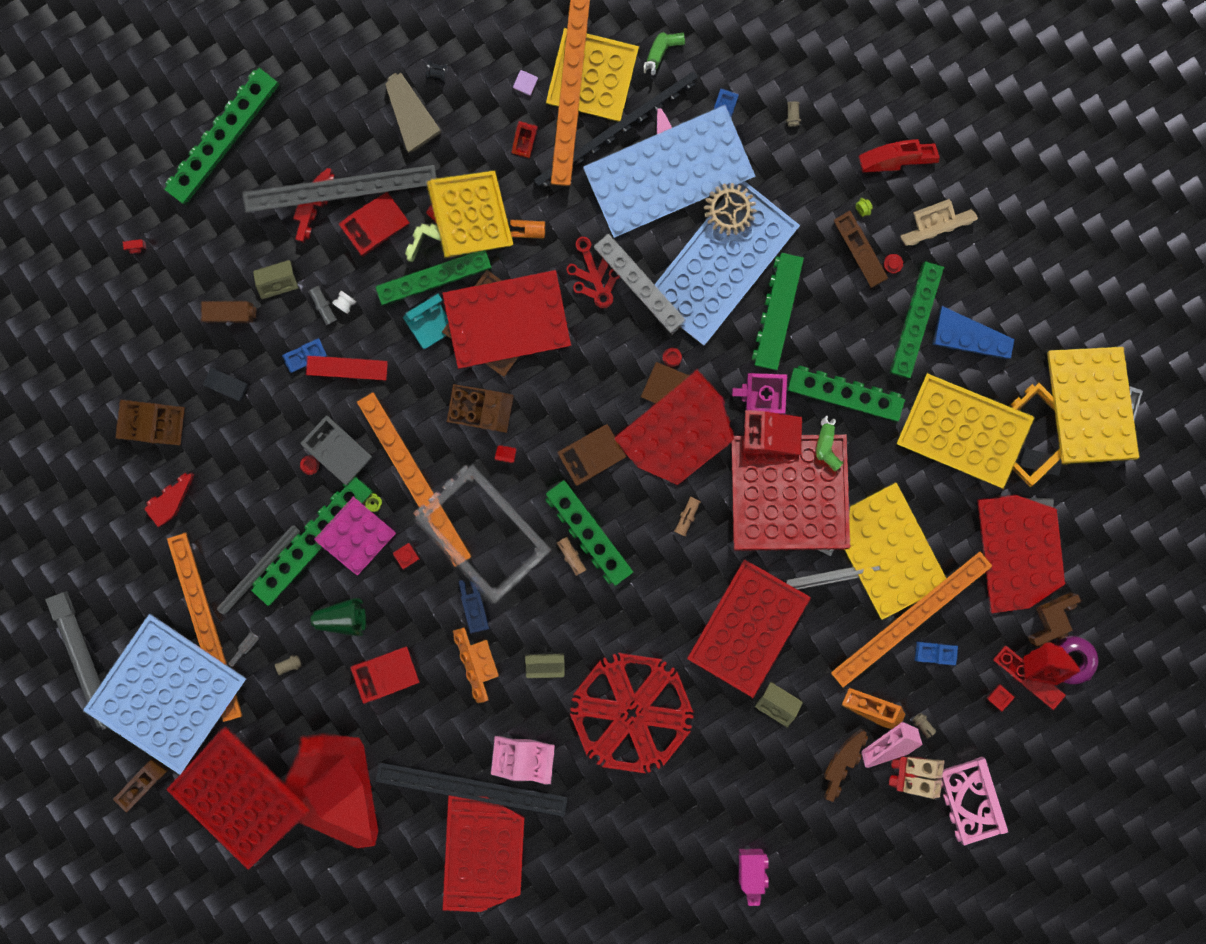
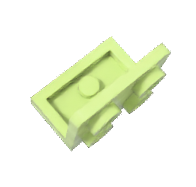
M422 224L421 227L417 226L413 235L415 241L413 245L409 244L405 253L408 261L413 263L425 235L442 242L438 226L431 224L430 227Z

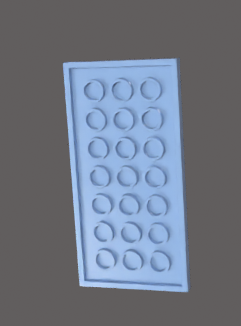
M725 105L583 166L613 237H617L710 196L711 191L716 194L718 193L715 189L717 186L723 191V184L730 188L731 183L737 185L755 177Z
M745 181L734 185V189L737 190L738 185H741L740 192L743 193L745 189H748L745 196L753 195L749 203L756 202L755 206L750 207L751 209H756V213H750L755 219L754 221L747 220L751 226L743 225L745 228L744 232L737 228V235H734L733 230H731L730 235L727 236L726 229H724L722 234L719 233L721 229L719 226L716 230H713L715 222L708 224L707 222L712 219L711 216L708 217L655 283L659 291L685 318L686 323L681 328L702 345L707 343L800 226ZM730 194L734 203H744L737 195ZM725 198L722 199L714 210L724 207ZM728 201V207L724 211L732 216L736 208L729 205ZM746 209L736 213V223L744 219ZM716 216L722 223L731 225L727 216Z

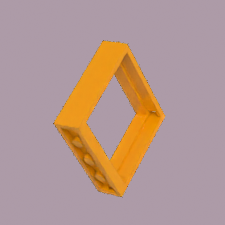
M1040 383L1036 386L1032 384L1024 391L1027 394L1022 399L1018 397L1011 404L1013 409L1019 411L1034 395L1038 394L1055 411L1053 396ZM1060 449L1031 477L1016 462L1013 470L1031 487L1061 459Z

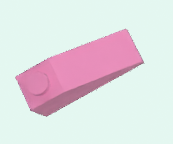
M902 722L861 751L865 767L869 768L908 755L920 747L922 742L918 729Z

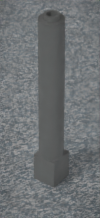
M66 591L45 600L53 620H56L87 703H89L100 687L101 682L75 618L74 607ZM94 718L97 728L101 727L102 730L109 728Z

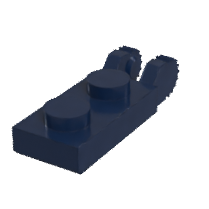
M475 577L470 578L471 587L474 592L467 595L464 581H459L462 593L461 599L470 634L489 629Z

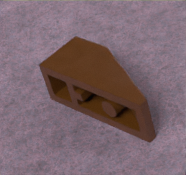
M156 758L151 759L113 800L127 813L168 769Z

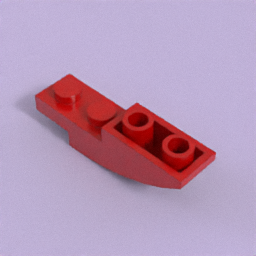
M918 139L887 144L859 155L862 172L900 170L901 165L938 163L940 158L936 144H920Z
M327 168L313 182L334 180L333 170ZM328 200L298 205L293 218L300 221L296 235L297 241L305 243L306 239L310 238L312 228H309L311 220H315L317 214L315 206L323 208L324 204L328 203Z
M1006 645L995 657L994 661L1051 709L1054 710L1066 696L1052 684L1026 679L1024 660Z

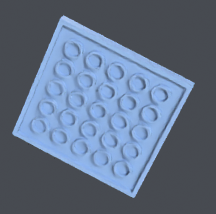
M149 614L86 705L84 711L178 774H181L246 678Z

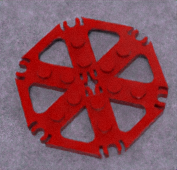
M618 653L621 659L618 661L617 655L613 654L614 662L609 663L605 657L603 661L606 666L604 667L600 660L573 695H578L581 698H572V701L578 702L579 706L577 708L571 707L570 711L578 712V714L570 713L586 755L593 749L589 758L591 759L594 755L600 756L597 762L598 765L605 759L606 761L601 767L646 773L643 769V765H646L647 771L651 772L650 764L655 763L659 769L660 763L658 760L660 759L664 766L691 732L683 728H692V725L686 724L685 720L693 718V715L685 714V712H693L678 672L676 671L671 677L670 675L674 672L675 668L672 667L670 671L664 670L666 661L662 662L659 667L658 664L662 660L659 658ZM630 662L645 664L651 667L650 675L635 694L625 671V665ZM599 674L607 676L616 700L590 697L587 694L588 687ZM667 684L675 686L681 701V706L678 709L650 706ZM637 705H639V706L636 708V711H635V713H636L637 716H636V717L631 716L630 718L627 719V717H628V712H627V710H628V709L632 710V709L635 708ZM584 717L613 720L597 741L592 742L589 740L582 723ZM647 725L675 729L677 735L667 749L661 752L656 749ZM628 733H630L639 756L638 761L635 763L617 761L612 757V753Z

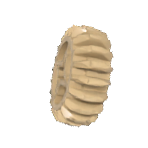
M734 183L730 184V189H727V185L723 184V191L717 186L715 189L718 194L710 192L713 200L710 198L706 199V202L711 205L704 206L705 210H710V212L705 214V217H712L707 223L715 222L713 230H716L718 226L721 227L719 230L720 234L726 229L727 236L730 235L731 230H733L734 235H737V228L744 232L745 228L743 225L751 226L747 220L754 221L755 217L750 215V213H756V209L750 208L755 206L756 202L749 203L753 195L751 194L746 197L745 194L748 192V189H745L742 193L740 192L741 185H738L737 190H735ZM730 194L737 195L744 203H734ZM724 195V207L714 210L715 202ZM728 201L729 205L736 208L732 216L724 211L728 207ZM746 209L744 219L736 223V213ZM716 216H727L731 225L722 223Z

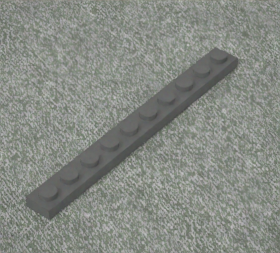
M434 165L244 192L243 199L245 211L251 212L428 186L427 181L436 179Z

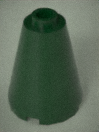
M353 598L316 610L311 615V625L320 631L363 636L361 631L366 628L365 609L360 607V604H363L360 598Z

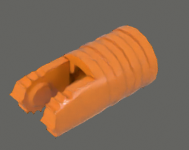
M510 220V225L514 227H525V231H511V237L545 238V221Z

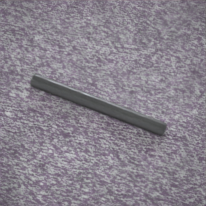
M293 525L217 607L221 614L225 615L255 580L264 573L266 568L275 561L278 555L300 533L296 526Z

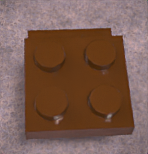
M120 400L116 438L180 445L185 407Z
M1070 592L1036 607L1045 629L1027 636L1031 644L1041 647L1045 643H1051L1050 640L1058 638L1060 640L1069 636L1068 632L1073 630L1063 609L1068 611L1077 607V603L1081 602L1078 594Z

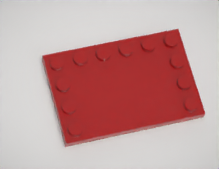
M556 270L443 293L458 369L571 346Z
M744 559L687 659L754 698L811 597Z

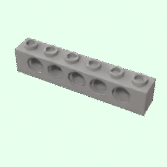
M609 234L594 246L595 250L671 334L686 323L685 318Z

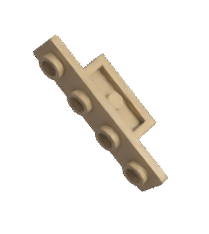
M948 199L913 212L918 229L901 235V240L906 246L916 245L919 241L926 238L931 239L936 237L937 234L953 231L961 225H969L977 220L978 217L973 210L955 215L952 202Z

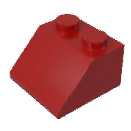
M1045 643L1040 648L1024 656L1026 679L1058 685L1080 672V668L1064 648L1053 643Z

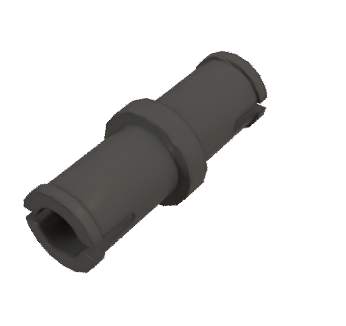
M319 286L309 290L308 292L316 305L315 309L316 311L319 310L325 324L328 325L336 321L337 319L329 307L330 302L326 301Z

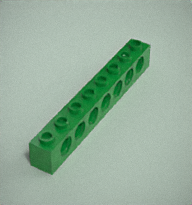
M258 68L257 71L253 70L250 73L247 84L245 86L242 85L236 92V98L226 104L224 108L226 111L222 116L218 115L212 123L214 125L210 131L207 130L202 135V141L198 147L195 145L189 152L190 157L187 161L180 163L177 168V174L174 177L171 176L166 181V188L164 190L182 204L186 205L280 85L262 69ZM256 85L260 86V93L253 95L251 92L252 88ZM242 101L249 102V107L246 110L240 109ZM231 116L237 117V122L234 125L228 124V119ZM219 131L225 132L223 140L216 139V134ZM212 146L213 153L209 156L205 155V148ZM196 161H200L202 164L198 171H194L192 167ZM184 176L190 178V182L186 186L181 185V179Z
M357 476L347 486L343 484L345 488L340 493L337 491L330 498L332 502L329 506L326 507L324 505L317 512L319 517L315 521L311 519L304 527L306 531L302 535L297 534L291 541L293 545L289 550L285 548L278 555L279 561L276 564L272 562L265 570L267 574L263 578L259 576L252 584L254 588L251 591L265 604L271 605L323 548L317 542L314 545H309L306 538L309 534L315 537L320 534L322 530L319 527V523L322 520L330 523L335 517L332 513L334 506H339L342 509L348 503L345 499L346 493H354L355 498L362 504L373 493ZM297 548L303 552L301 559L294 557L293 553ZM282 563L289 564V573L281 571ZM270 577H274L277 580L275 588L268 585Z

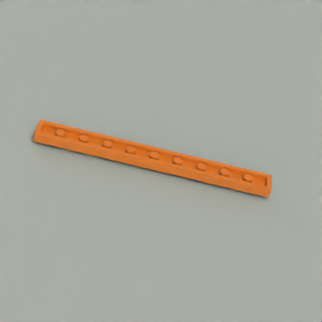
M570 0L551 185L571 186L590 0Z
M374 392L357 401L453 565L457 566L471 557L470 553Z
M187 533L167 538L200 648L227 665ZM236 694L221 715L223 722L242 717Z
M978 552L833 670L831 674L842 687H845L990 569L992 565L981 552Z

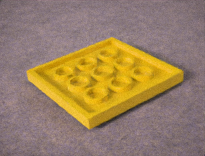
M564 28L546 100V104L559 107L567 28ZM587 34L578 112L618 122L621 120L639 46Z
M495 171L427 181L445 257L513 245Z

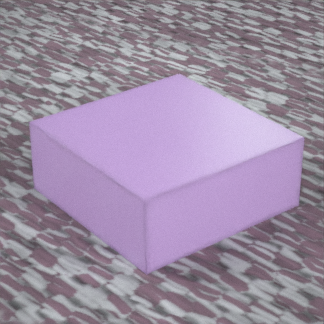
M520 70L513 89L531 96L538 77Z

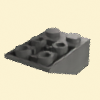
M327 415L300 443L346 486L372 459L369 453Z

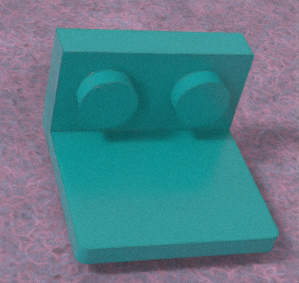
M439 294L407 312L403 317L423 349L428 348L447 336L442 331L448 324V317L440 305L442 299Z

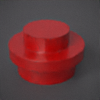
M890 254L884 260V267L889 273H897L903 267V260L897 254Z
M669 348L663 354V361L669 367L679 365L682 360L681 352L676 348Z
M310 455L305 456L300 463L301 470L308 475L315 474L320 467L319 461Z

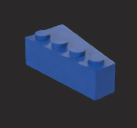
M939 307L932 345L1004 359L1011 358L1014 339L946 307Z

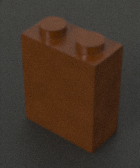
M248 301L201 302L202 321L206 323H253V319L257 317L256 307Z

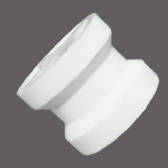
M340 291L338 299L332 303L348 314L350 307L355 305L357 301L343 291Z

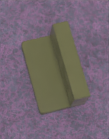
M290 260L253 272L261 299L298 288Z
M564 654L525 656L527 678L564 677Z
M771 682L755 707L788 727L796 718L802 701Z

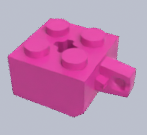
M748 373L747 384H742V389L732 388V396L742 397V401H746L745 411H767L785 414L787 375ZM765 388H767L768 392H771L767 399H764V395H761Z
M739 849V883L741 889L747 895L748 906H760L761 894H765V888H768V877L765 873V869H768V857L763 853L762 849Z

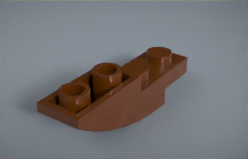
M851 211L834 219L836 226L870 287L873 288L887 280L888 277Z
M860 729L848 738L830 761L824 774V778L830 780L824 796L826 800L833 802L835 798L839 797L841 787H839L840 782L845 780L848 772L845 769L846 766L854 768L855 764H859L861 746L865 747L868 739L865 730Z

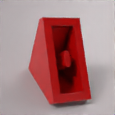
M519 121L511 153L530 158L538 127Z

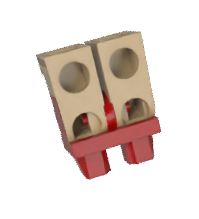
M902 756L892 760L891 766L892 768L899 769V776L891 775L889 780L890 786L897 788V791L928 798L940 797L942 780L937 778H942L944 760Z

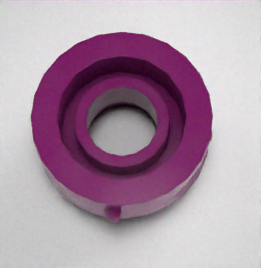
M1067 636L1057 640L1054 645L1063 647L1067 653L1077 651L1082 658L1079 666L1080 672L1064 682L1068 684H1081L1090 681L1098 666V655L1094 646L1086 639L1078 636Z

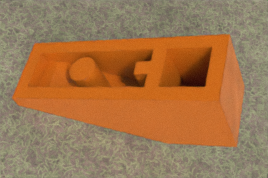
M849 688L842 703L843 707L889 729H893L901 724L905 717L901 706Z

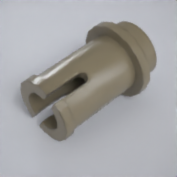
M787 102L788 119H786L788 126H799V122H801V119H799L800 102Z
M293 655L290 656V659L275 664L279 675L293 669L298 670V667L301 666L298 656Z
M920 713L913 718L914 725L919 727L926 738L931 737L930 733L934 735L936 730L927 721V716Z

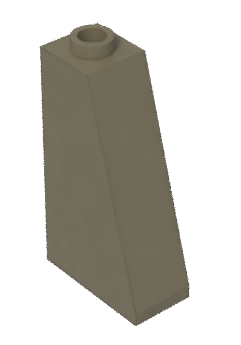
M395 73L387 78L388 82L385 85L406 149L411 154L440 134L441 130L402 73L398 75Z

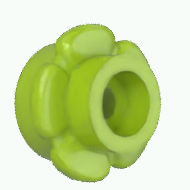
M860 198V201L855 204L857 212L862 217L871 215V210L873 209L871 202L868 199Z
M371 494L363 504L370 511L377 512L380 510L382 500L376 494Z

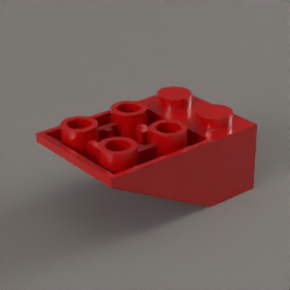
M388 192L351 214L340 222L339 225L364 257L410 222Z
M745 411L743 453L801 455L802 417L767 411Z
M407 646L351 666L363 704L419 683Z

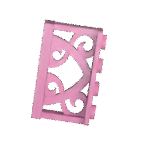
M979 757L943 770V776L938 778V780H942L941 787H944L946 794H943L946 805H950L952 812L949 813L952 824H956L957 830L955 835L958 842L961 841L965 846L1008 832L985 758ZM975 766L978 767V770L968 777L962 771ZM953 774H960L965 781L962 783L959 779H955L957 785L951 786L949 779ZM974 782L977 785L980 782L982 783V788L976 790L972 783ZM968 788L975 794L987 795L988 799L984 800L978 808V815L967 811L961 806L963 796ZM952 792H957L955 800L953 799ZM989 807L990 812L988 814L984 812L985 817H982L983 808ZM958 812L966 818L960 821ZM975 822H977V832L973 835H968L964 830L965 825L970 824V830H972ZM983 824H996L997 828L982 832Z

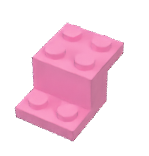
M495 736L491 774L514 781H536L543 784H551L555 745L531 739H510Z

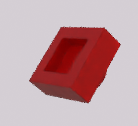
M142 239L124 241L123 248L129 251L130 254L141 253V249H146V242Z
M410 543L393 553L402 569L420 559Z
M1000 684L987 697L1000 711H1003L1015 698Z

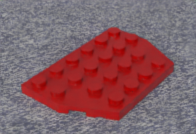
M696 370L616 435L614 439L638 468L678 485L734 440V434L729 425L730 421L726 415L723 398L702 374Z
M1015 494L977 500L984 557L992 565L986 571L991 613L1030 608L1065 585L1056 508Z
M448 796L443 910L482 912L521 894L523 816L504 805Z

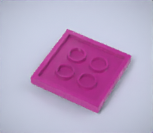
M353 496L320 532L315 541L358 576L396 532Z

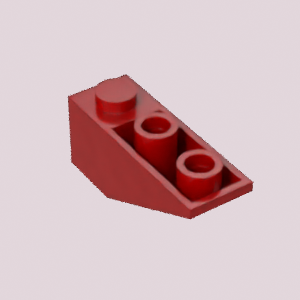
M184 473L177 479V484L173 487L170 484L161 491L163 494L159 498L155 496L146 503L148 506L144 510L158 527L163 526L177 515L194 478L193 473L188 475Z

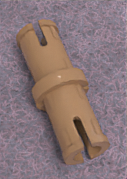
M690 497L684 512L680 514L681 518L674 532L686 536L691 522L695 520L694 515L701 501Z
M566 537L557 542L565 556V561H568L575 575L577 576L586 571L578 557L579 553L575 552L568 538Z

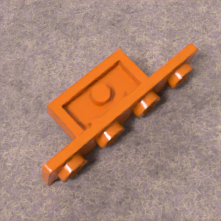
M465 628L456 629L453 631L454 641L458 645L460 659L464 663L466 677L472 687V695L477 703L488 701V696L483 682L499 676L488 642L484 640L470 645Z

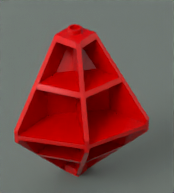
M330 735L301 738L298 757L284 784L309 809L298 822L355 848L375 846L378 826L364 745L360 738Z

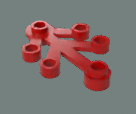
M580 237L576 241V248L579 252L583 253L590 273L579 269L575 264H569L566 270L571 276L576 275L593 283L596 291L585 287L582 282H576L573 285V290L578 294L583 293L594 298V302L598 307L608 308L613 302L612 288L620 276L618 275V277L613 278L611 272L614 270L611 269L609 272L610 278L604 288L601 280L608 267V263L602 259L597 270L589 250L591 248V241L587 237ZM583 241L587 243V247L584 249L580 247V243ZM574 266L576 268V271L574 273H570L568 270L569 267ZM577 284H581L583 286V289L581 291H577L575 289V286ZM602 295L607 297L606 302L600 301Z

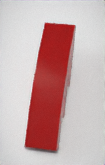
M307 356L306 375L386 380L387 361Z

